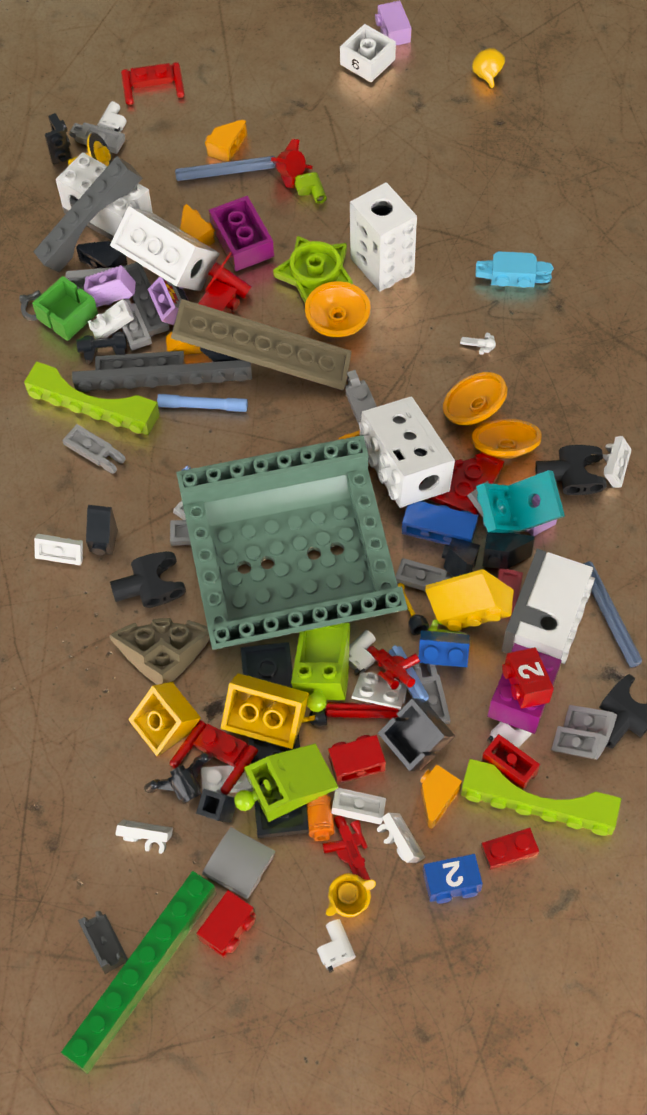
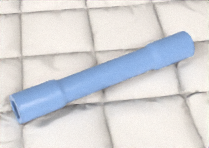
M158 394L157 397L158 407L164 408L184 407L247 412L248 399L243 398L223 399L172 394Z

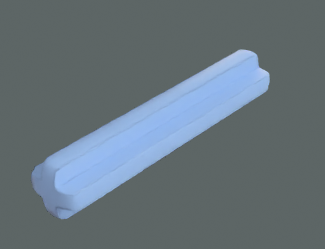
M395 645L389 650L391 656L407 658L401 646L397 647ZM414 668L406 669L407 673L415 679L414 686L407 687L412 697L427 701L429 695Z

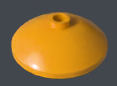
M341 281L328 282L320 285L309 294L305 303V316L309 325L317 332L330 337H345L358 332L365 326L370 317V302L364 291L351 283Z
M482 372L471 375L458 382L448 392L443 402V412L447 419L454 424L472 425L482 422L495 414L502 406L507 396V385L504 379L496 373Z
M501 419L484 423L477 427L472 434L473 445L478 450L489 456L501 459H511L533 451L542 440L541 431L536 425L516 419Z

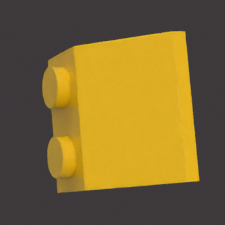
M169 682L153 685L128 720L155 755L160 756L188 736L201 717L174 683Z

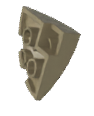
M171 618L153 619L151 624L139 627L136 623H133L110 635V639L122 654L156 685L173 682L196 659L210 639L207 626L190 620L186 624L173 623Z

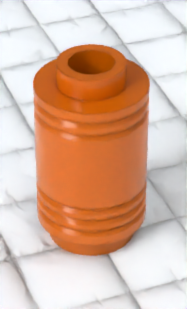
M326 794L306 804L308 833L315 841L329 840L330 836L334 834L333 814H331L332 798L329 794Z

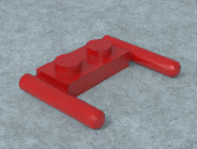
M174 62L172 65L166 63L130 68L131 71L127 69L121 71L127 105H132L134 102L131 87L135 89L170 84L175 81L177 97L183 98L185 96L180 64L178 62Z
M199 720L169 764L172 768H178L193 746L203 752H212L213 757L234 767L220 788L223 794L228 795L244 773V767L248 766L258 753V749Z

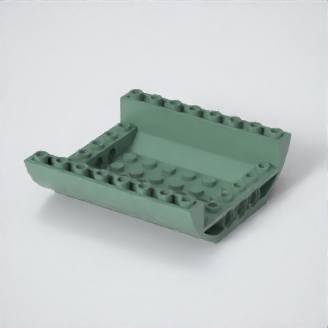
M363 435L176 472L212 650L408 610L403 588L397 585L368 471L369 455ZM334 546H341L344 549L340 555H335L330 550ZM312 550H316L321 556L316 560H312L307 554ZM264 560H272L274 566L270 569H264L261 563ZM243 564H247L251 567V570L246 574H242L238 571V568Z

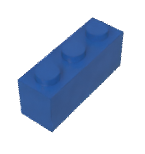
M422 500L407 505L402 522V534L446 545L450 544L453 537L472 542L477 527L478 515H474L469 511L450 509L445 505L429 504Z

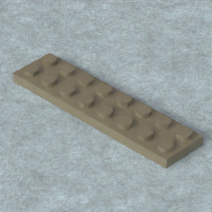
M181 299L171 339L343 390L346 384L352 352Z

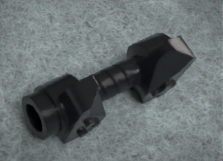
M116 332L110 339L95 340L93 336L85 335L83 338L76 340L78 353H84L87 364L93 362L98 348L112 347L116 355L125 354V349H127L126 336L123 332Z

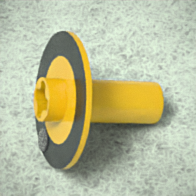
M91 133L87 139L88 152L85 154L108 166L113 161L109 147L100 135ZM74 157V158H72V159H69V160H68V166H69L77 157Z

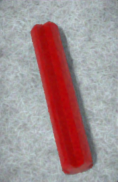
M328 702L326 704L327 717L392 719L398 718L397 713L399 712L397 708L374 703Z

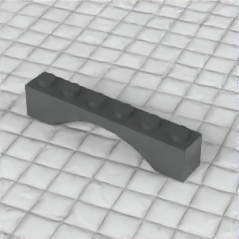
M116 156L33 251L42 264L60 273L73 258L77 241L88 223L110 203L128 195L142 180L140 174L131 164Z

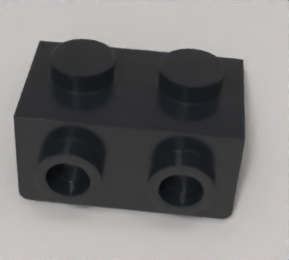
M56 113L48 116L52 131L45 134L53 165L72 158L69 148L71 143L66 134L68 132L64 120H59Z

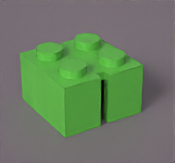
M64 276L32 303L37 319L50 329L53 327L54 332L67 341L88 323L87 321L92 320L98 314L94 297L81 288L78 289L77 285Z

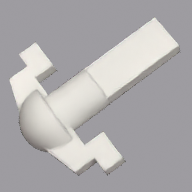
M490 333L485 334V339L462 337L460 344L481 347L479 354L489 353L496 346L494 336L490 335Z

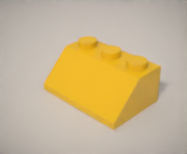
M484 569L425 585V591L438 622L445 625L451 631H460L463 628L480 626L482 623L499 621L502 618L511 616L514 590Z
M237 673L229 683L221 729L293 749L305 715L309 693Z

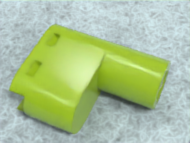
M311 172L295 177L298 195L306 196L313 194L314 200L318 204L324 203L327 200L318 173Z

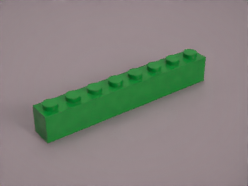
M191 872L61 1051L63 1056L87 1074L91 1071L216 896L215 886L196 872Z

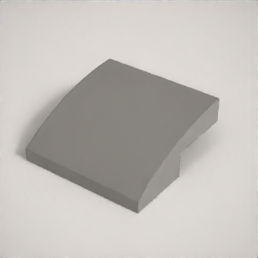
M569 705L564 726L557 727L552 751L597 760L611 736L617 714Z
M230 827L209 859L202 875L248 899L260 882L261 875L274 858L275 850Z

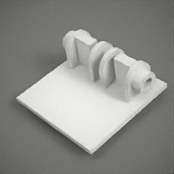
M361 672L351 699L401 709L402 704L406 700L407 686L399 682V687L392 690L387 681L376 673Z

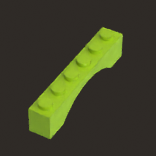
M37 361L24 381L28 395L34 399L49 401L55 406H63L75 413L87 414L96 420L102 419L116 427L128 428L137 434L149 435L160 415L156 401L138 395L120 399H103L79 392L61 377L55 367Z
M469 759L461 796H465L467 800L472 802L491 803V806L498 809L511 808L521 815L529 816L533 814L541 816L547 822H564L571 828L581 829L583 827L601 836L613 834L621 803V798L600 792H593L574 799L554 800L542 798L525 792L512 784L501 774L495 765Z

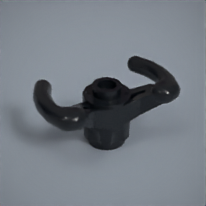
M206 751L197 756L187 769H185L184 765H181L170 771L172 777L168 779L150 781L145 784L144 790L147 793L153 792L156 789L174 791L178 800H182L183 804L201 795L202 793L199 790L201 786L197 777L202 765L213 758L212 752Z

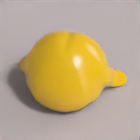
M494 48L482 50L473 60V71L478 77L486 80L490 88H493V78L504 66L505 57Z
M345 873L336 877L329 887V907L326 910V915L333 916L335 913H338L341 916L350 918L365 911L370 904V890L376 886V881L373 879H362L360 876L352 873Z

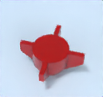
M292 139L283 152L277 157L271 158V162L276 164V169L281 174L286 188H294L295 177L302 175L305 169H313L312 165L306 164L304 155L299 151V139Z

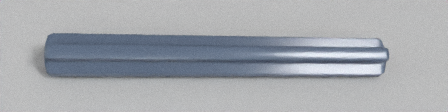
M275 156L175 169L177 181L273 169L276 168V164L271 162V158H275Z
M591 561L583 563L593 567L591 577H594L595 580L591 592L628 665L631 668L640 665L642 658L596 568Z

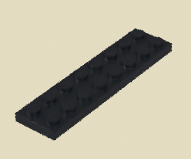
M289 642L241 647L243 675L293 688L291 684L293 673ZM299 733L293 749L249 737V746L252 745L258 749V753L251 761V764L267 756L300 748ZM261 781L259 785L264 787V783ZM258 800L255 801L258 838L308 833L306 804L268 822Z

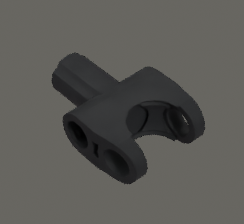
M563 446L559 449L560 460L536 461L535 475L548 470L553 471L555 480L562 481L563 493L566 495L594 494L603 491L607 487L604 477L591 474L584 468L587 465L602 460V449L597 446Z
M165 551L151 553L134 559L131 562L134 575L110 581L115 602L140 595L143 606L152 608L169 603L184 595L186 588L183 582H167L160 579V575L176 564L175 554Z
M631 674L626 675L612 688L599 707L603 711L617 714L611 736L606 744L608 748L613 749L628 729L640 738L647 731V703H638L631 697L630 687L635 680V677Z

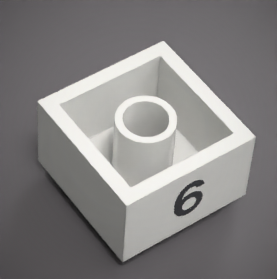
M366 24L340 46V65L370 82L381 74L395 60L396 41Z

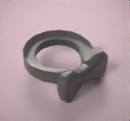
M39 290L33 294L19 296V301L22 304L21 312L27 320H38L36 314L31 315L26 312V307L29 301L36 300L42 295Z

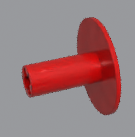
M231 252L222 265L215 262L208 273L212 280L205 287L204 292L206 293L215 279L236 288L237 295L244 299L252 286L223 267L231 256Z

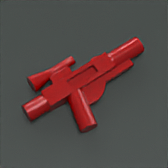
M370 646L367 649L378 662V665L386 670V672L379 671L378 675L387 681L392 690L399 687V682L404 683L407 687L414 686L415 679L407 673L406 669L420 662L416 653L404 659L402 656H391L383 648L378 650L374 646Z
M336 816L334 821L342 840L322 843L324 854L336 852L341 861L348 863L352 874L358 875L362 879L371 880L365 868V859L361 857L358 850L360 845H362L363 849L368 848L361 831L360 821L356 820L350 824L355 831L352 834L344 816Z

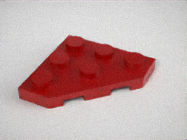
M484 453L477 454L474 458L467 460H455L450 491L428 498V500L445 505L450 509L469 511L474 515H478L479 511L467 495L477 489L476 486L486 481L489 484H494L504 467L505 461Z

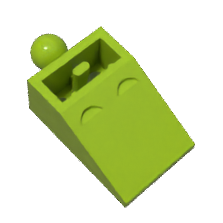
M349 623L302 631L299 634L291 684L294 689L309 693L307 706L313 712L322 711L326 707L327 700H345L349 671Z
M315 743L267 756L244 767L246 777L253 791H239L235 795L234 803L239 810L248 811L254 806L255 801L258 800L268 822L338 789V785ZM261 781H263L264 787L259 785Z

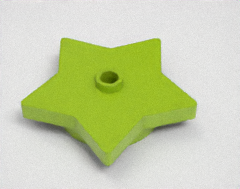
M298 236L290 259L273 270L275 278L297 287L304 303H306L309 294L314 289L325 283L341 281L353 284L343 267L347 252L346 243L329 245L325 242L309 241Z

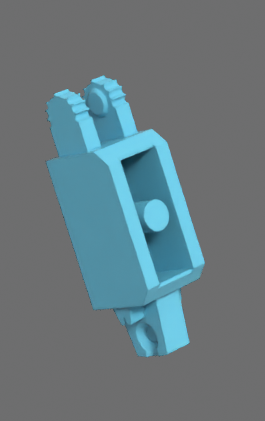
M498 251L493 254V260L476 262L475 275L476 277L491 279V285L526 288L534 287L535 283L550 282L554 267L550 262L537 261V257L533 253Z

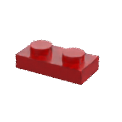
M531 828L481 843V848L490 870L538 855L540 852Z

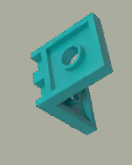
M548 470L511 485L483 483L476 486L478 492L477 499L484 515L483 523L488 532L517 534L565 517L553 471ZM536 494H538L540 497V504L539 506L534 507L532 499Z

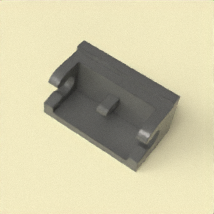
M96 911V916L88 920V918L83 917L78 922L100 967L107 974L125 964L128 957L106 914L103 915L101 911Z

